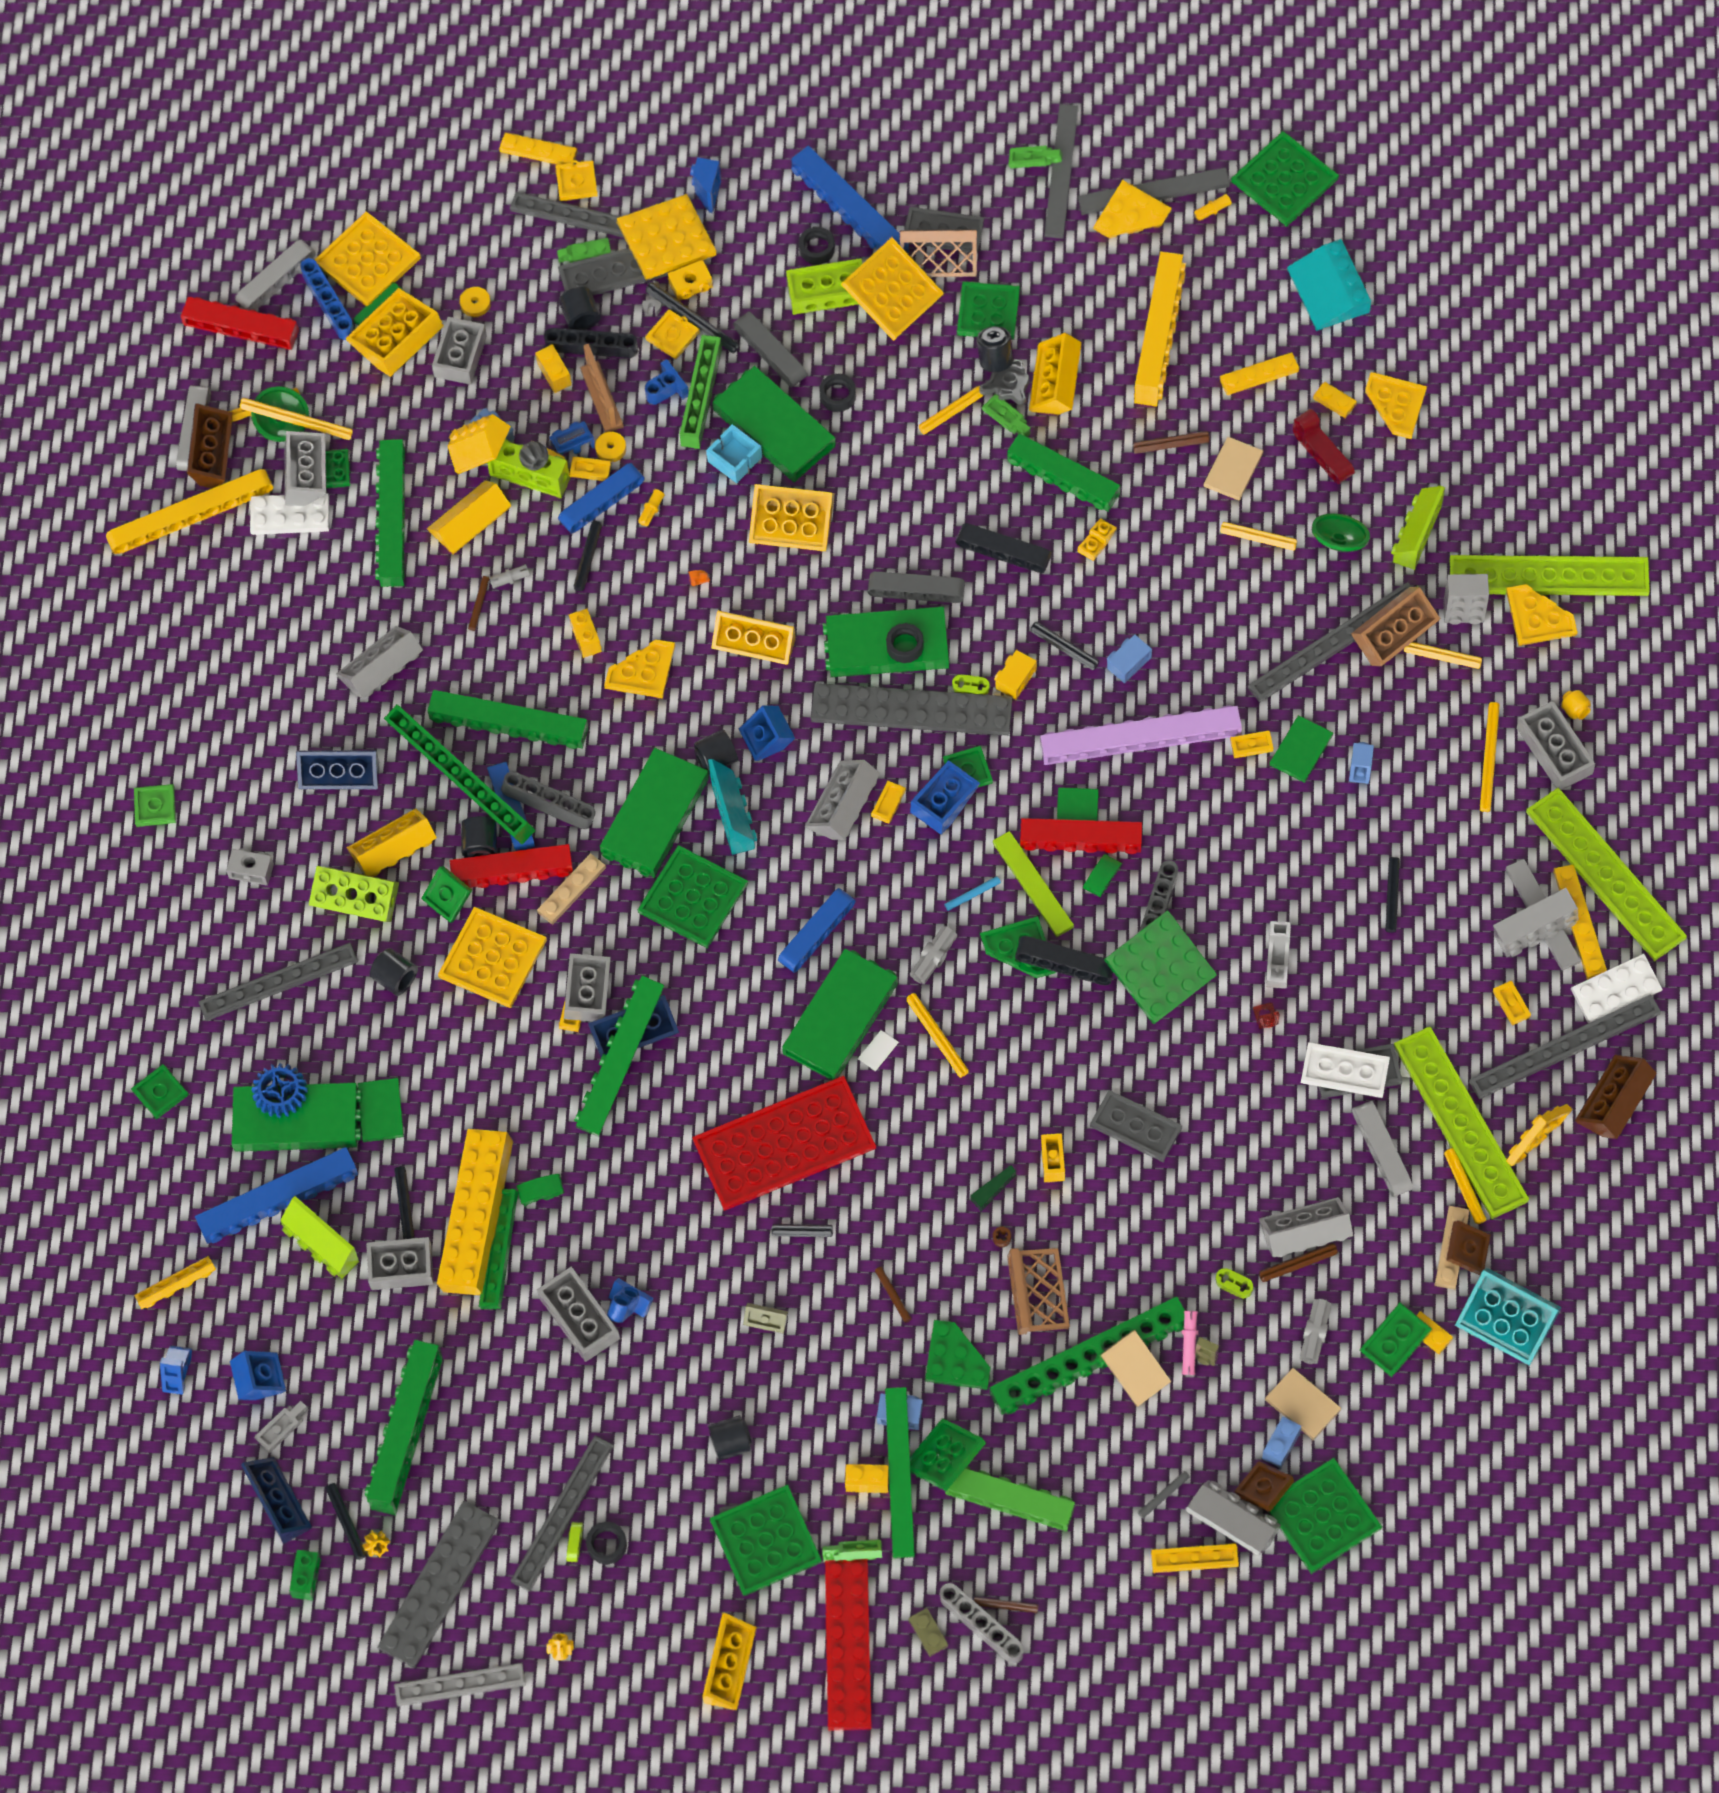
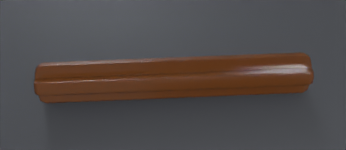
M1208 431L1134 442L1133 451L1135 454L1207 443L1209 442Z
M1334 1243L1328 1244L1259 1271V1277L1262 1282H1267L1337 1255V1247Z

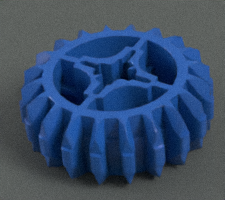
M279 1063L278 1068H275L271 1064L270 1070L264 1068V1074L258 1073L257 1077L259 1080L253 1081L255 1087H252V1093H254L252 1097L254 1101H257V1108H261L264 1114L268 1112L269 1116L272 1117L276 1113L277 1117L280 1118L281 1113H284L288 1117V1111L296 1113V1106L302 1108L301 1101H306L304 1094L308 1092L307 1087H305L307 1082L303 1079V1074L298 1073L296 1067L291 1069V1066L287 1064L283 1068L282 1063ZM279 1078H287L290 1079L292 1082H290L289 1080L282 1081ZM271 1081H273V1083L269 1087H266ZM278 1084H279V1086H280V1088H281V1090H282V1091H281V1094H282L281 1097H280V1094H279V1092H278V1086H277ZM290 1094H293L291 1098L286 1100ZM267 1099L278 1100L280 1103H273Z

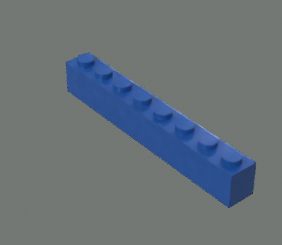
M807 146L791 158L793 173L796 176H800L807 187L813 188L818 197L829 204L833 212H838L842 220L846 224H850L858 236L864 237L872 249L878 250L891 237L900 245V233L810 146ZM904 243V251L906 253L909 252V243Z
M347 1147L200 1213L195 1216V1219L206 1243H216L228 1234H236L248 1225L258 1224L265 1217L277 1215L281 1210L288 1207L294 1196L300 1201L312 1199L324 1190H332L337 1184L353 1180L358 1175V1172Z

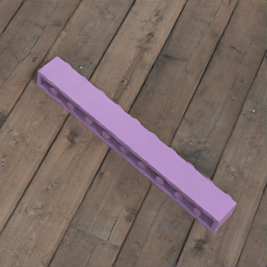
M1227 705L1219 709L1207 708L1199 712L1187 711L1179 715L1167 714L1159 718L1147 717L1139 721L1127 720L1119 724L1107 723L1099 727L1087 726L1079 730L1067 729L1059 733L1047 732L1044 735H1040V745L1044 765L1240 736L1242 726L1238 706L1232 707Z

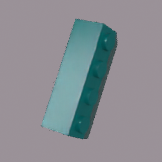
M1342 239L1319 247L1287 267L1316 331L1370 313L1371 299Z
M709 759L711 785L731 854L735 855L754 850V842L757 841L755 830L750 829L749 824H752L750 812H745L744 807L747 806L745 795H741L739 789H742L740 778L735 777L733 770L713 759Z
M1486 1268L1482 1271L1455 1326L1530 1366L1562 1307Z

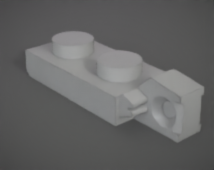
M300 1401L294 1408L291 1406L287 1409L284 1408L255 1436V1439L271 1453L303 1421L302 1416L308 1411L307 1406Z

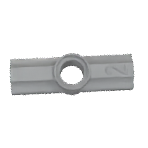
M942 926L932 942L926 944L919 961L910 972V976L916 982L925 984L936 967L939 968L947 956V951L957 938V933L948 926Z
M1314 1299L1310 1318L1307 1320L1300 1360L1308 1364L1318 1363L1321 1346L1325 1341L1328 1328L1327 1321L1332 1304L1327 1300Z

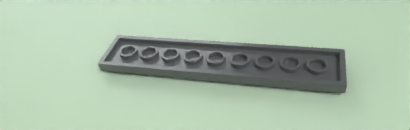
M815 683L811 722L1009 736L1012 697Z

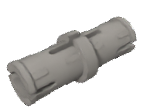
M525 564L512 570L506 569V572L489 577L493 589L508 583L511 585L514 583L513 581L529 577L530 574Z

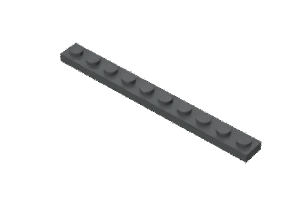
M1408 582L1249 684L1248 689L1261 703L1355 642L1351 635L1352 632L1412 586Z
M1648 995L1470 1079L1469 1083L1478 1099H1481L1660 1015L1661 1011L1653 997Z

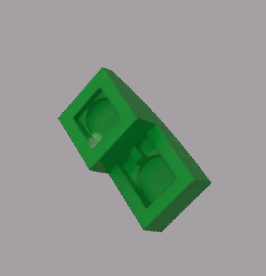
M1104 854L1089 875L1083 888L1101 897L1110 886L1113 877L1121 869L1122 863Z
M560 1174L543 1176L517 1185L520 1201L524 1206L541 1199L549 1200L564 1194Z

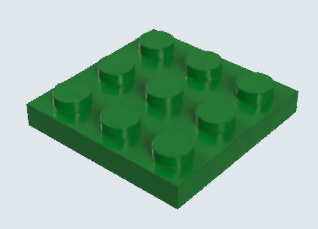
M962 282L957 335L977 337L982 330L997 326L1007 329L1011 334V339L1014 340L1020 286Z
M942 1418L910 1456L911 1473L947 1491L986 1442L983 1438Z

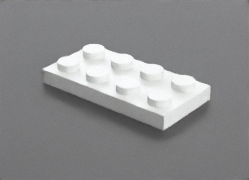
M328 493L306 506L285 505V495L251 497V535L329 531Z
M1642 954L1572 987L1571 991L1589 1024L1648 995H1655L1661 992L1662 988L1645 954Z
M1308 1042L1301 1083L1383 1098L1390 1057Z

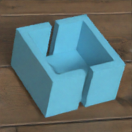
M732 424L720 436L721 441L717 439L706 450L707 461L735 483H738L748 472V467L751 469L762 458V449L758 443Z

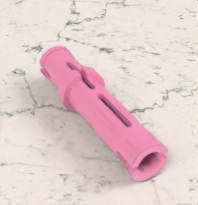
M1184 1311L1182 1374L1188 1375L1189 1366V1374L1195 1375L1198 1311Z

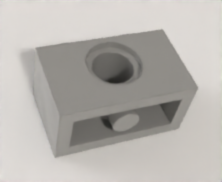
M243 848L239 850L232 849L226 871L230 879L268 886L274 863L272 857L267 853H253ZM250 863L255 864L253 867H246Z

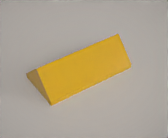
M485 480L431 524L427 530L452 554H455L511 507V504L496 483Z
M718 610L712 649L788 665L796 640L795 628Z
M722 1613L703 1692V1700L705 1704L737 1710L757 1627L727 1613Z

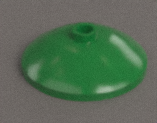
M277 386L265 389L254 400L309 416V409L303 397L287 387ZM251 412V419L256 430L262 436L272 441L285 442L286 431L304 432L306 427L285 421H277L275 418Z
M1342 514L1320 515L1314 519L1311 527L1314 537L1322 545L1335 551L1353 552L1360 550L1368 544L1370 539L1369 530L1364 524Z

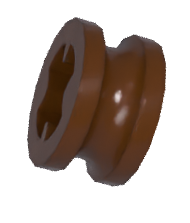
M1006 1227L996 1228L993 1232L994 1244L998 1247L1008 1246L1011 1242L1010 1230ZM999 1233L1007 1235L1005 1236V1241L997 1239Z

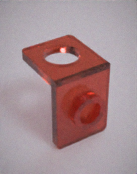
M1273 1003L1253 1007L1259 1029L1271 1028L1279 1024L1280 1014L1275 1012ZM1263 1009H1267L1271 1012L1269 1014L1259 1016V1012Z

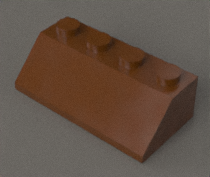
M196 403L187 474L199 486L212 489L222 485L225 481L233 413Z
M1614 1055L1575 1121L1601 1137L1618 1139L1645 1092L1652 1084L1657 1074L1656 1071L1644 1058Z

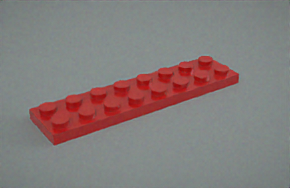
M868 1559L853 1561L825 1560L828 1731L870 1730L871 1684Z

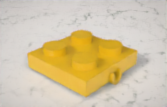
M572 160L568 164L556 165L560 201L598 196L593 160L584 162Z
M668 310L645 337L648 342L659 348L662 352L677 359L700 331L699 328L689 323L685 316L680 317L671 310Z

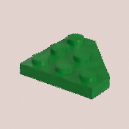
M1038 916L980 933V938L987 955L1035 978L1056 973L1020 962L1015 958L1020 937L1029 936L1046 941Z
M934 1320L925 1382L988 1390L991 1367L955 1322Z

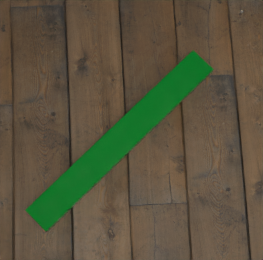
M885 1388L893 1559L915 1558L907 1388Z

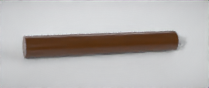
M482 576L468 626V629L471 631H475L490 580L488 576Z
M882 1267L876 1268L875 1273L904 1323H908L912 1318Z
M974 1597V1602L982 1607L1038 1613V1604Z

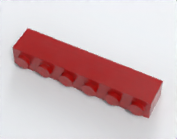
M187 297L181 313L184 326L289 350L293 349L299 332L297 321L291 318L284 319L273 314L258 313L252 309H241L235 305H223L220 302H210L200 297Z
M1021 818L1020 847L1027 851L1045 849L1050 852L1056 850L1075 852L1080 850L1088 853L1105 851L1110 854L1116 852H1125L1127 854L1141 853L1142 822Z
M569 844L449 860L451 873L470 888H486L489 885L495 884L507 885L510 882L525 883L532 879L546 880L554 876L567 877L573 872Z

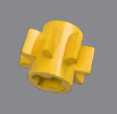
M372 1530L371 1533L364 1536L366 1543L362 1547L370 1557L374 1554L381 1557L385 1551H389L387 1544L390 1543V1540L385 1537L382 1530L379 1533Z
M558 1633L553 1635L552 1639H548L547 1654L552 1653V1657L555 1660H565L572 1654V1650H574L573 1640H568L566 1634Z

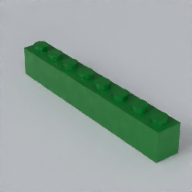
M403 439L380 440V446L376 448V457L379 459V465H376V475L379 476V482H376V493L379 494V499H376V510L379 511V516H376V528H379V533L376 534L375 538L376 545H379V551L375 552L376 563L379 562V568H375L376 580H379L381 587L404 586L405 447Z
M433 690L427 710L429 719L436 723L446 722L456 727L467 726L477 731L482 729L493 734L503 733L513 738L524 737L534 742L540 740L550 745H566L571 749H583L589 728L587 719Z
M641 976L640 980H635L631 989L634 991L632 999L627 998L623 1007L626 1010L624 1017L619 1016L615 1025L618 1031L615 1036L611 1035L607 1044L610 1049L607 1055L603 1053L599 1065L602 1066L600 1072H595L590 1084H593L591 1092L587 1091L582 1102L585 1103L583 1111L578 1110L574 1119L577 1122L576 1128L599 1137L664 989L663 984Z

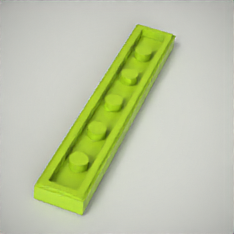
M1009 831L993 840V845L1055 936L1059 937L1073 929L1074 924L1011 832Z

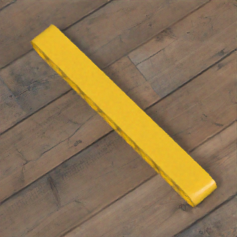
M259 469L107 532L106 538L114 554H121L251 501L253 496L268 494L273 490V485L266 470Z

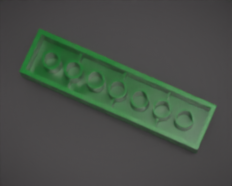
M414 1340L413 1346L408 1348L407 1358L409 1359L407 1366L404 1365L402 1368L401 1377L403 1379L401 1385L396 1387L395 1405L392 1404L390 1407L389 1417L391 1418L389 1424H386L383 1430L385 1438L383 1444L378 1446L377 1456L379 1458L377 1464H373L371 1469L372 1481L371 1484H367L365 1489V1496H367V1502L371 1510L395 1516L443 1361L439 1345Z

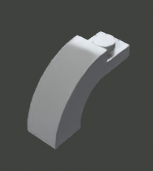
M1270 921L1266 987L1287 989L1290 922Z

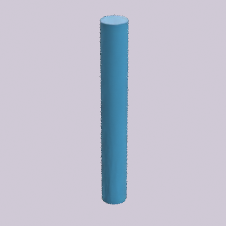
M996 876L944 905L947 911H950L997 886L1001 881Z

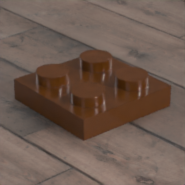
M1459 1220L1454 1221L1446 1261L1481 1275L1485 1269L1491 1235Z
M1258 1461L1234 1492L1241 1499L1270 1512L1294 1483L1293 1476Z

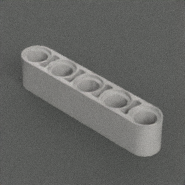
M297 240L237 293L235 301L245 310H257L301 271L300 266L303 260L308 258L314 259L316 252L303 240Z
M189 386L176 460L177 470L187 471L194 407L196 403L209 406L211 397L210 387Z
M1373 1101L1352 1108L1355 1121L1391 1195L1395 1197L1413 1190L1411 1179Z
M948 1583L942 1586L940 1589V1600L943 1606L1007 1662L1016 1664L1022 1660L1023 1645L1018 1639L956 1585ZM953 1592L955 1597L953 1599H946L944 1594ZM962 1606H969L971 1611L969 1613H962L960 1608ZM978 1620H985L988 1624L985 1627H978L976 1622ZM994 1634H1001L1004 1638L997 1642L992 1639V1636ZM1017 1648L1020 1652L1012 1656L1008 1653V1650Z

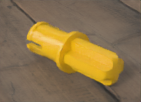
M1224 194V196L1214 201H1208L1207 205L1195 210L1196 219L1201 221L1212 214H1218V211L1231 205V200L1227 194Z
M654 489L648 503L644 504L645 508L638 519L642 526H648L654 514L658 513V507L665 496L662 491Z

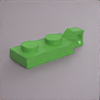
M1047 146L1010 149V168L1047 166L1052 163L1062 162L1060 149L1052 150V148H1047Z
M608 238L572 244L564 249L557 250L559 263L566 261L573 263L611 253Z
M995 394L982 406V410L1013 434L1018 432V434L1020 433L1026 437L1031 434L1030 427L1026 425L1027 421L1024 419V416L1007 402L1000 400L998 395Z
M881 1540L839 1542L837 1546H823L824 1562L825 1560L853 1561L855 1559L874 1560L882 1558Z

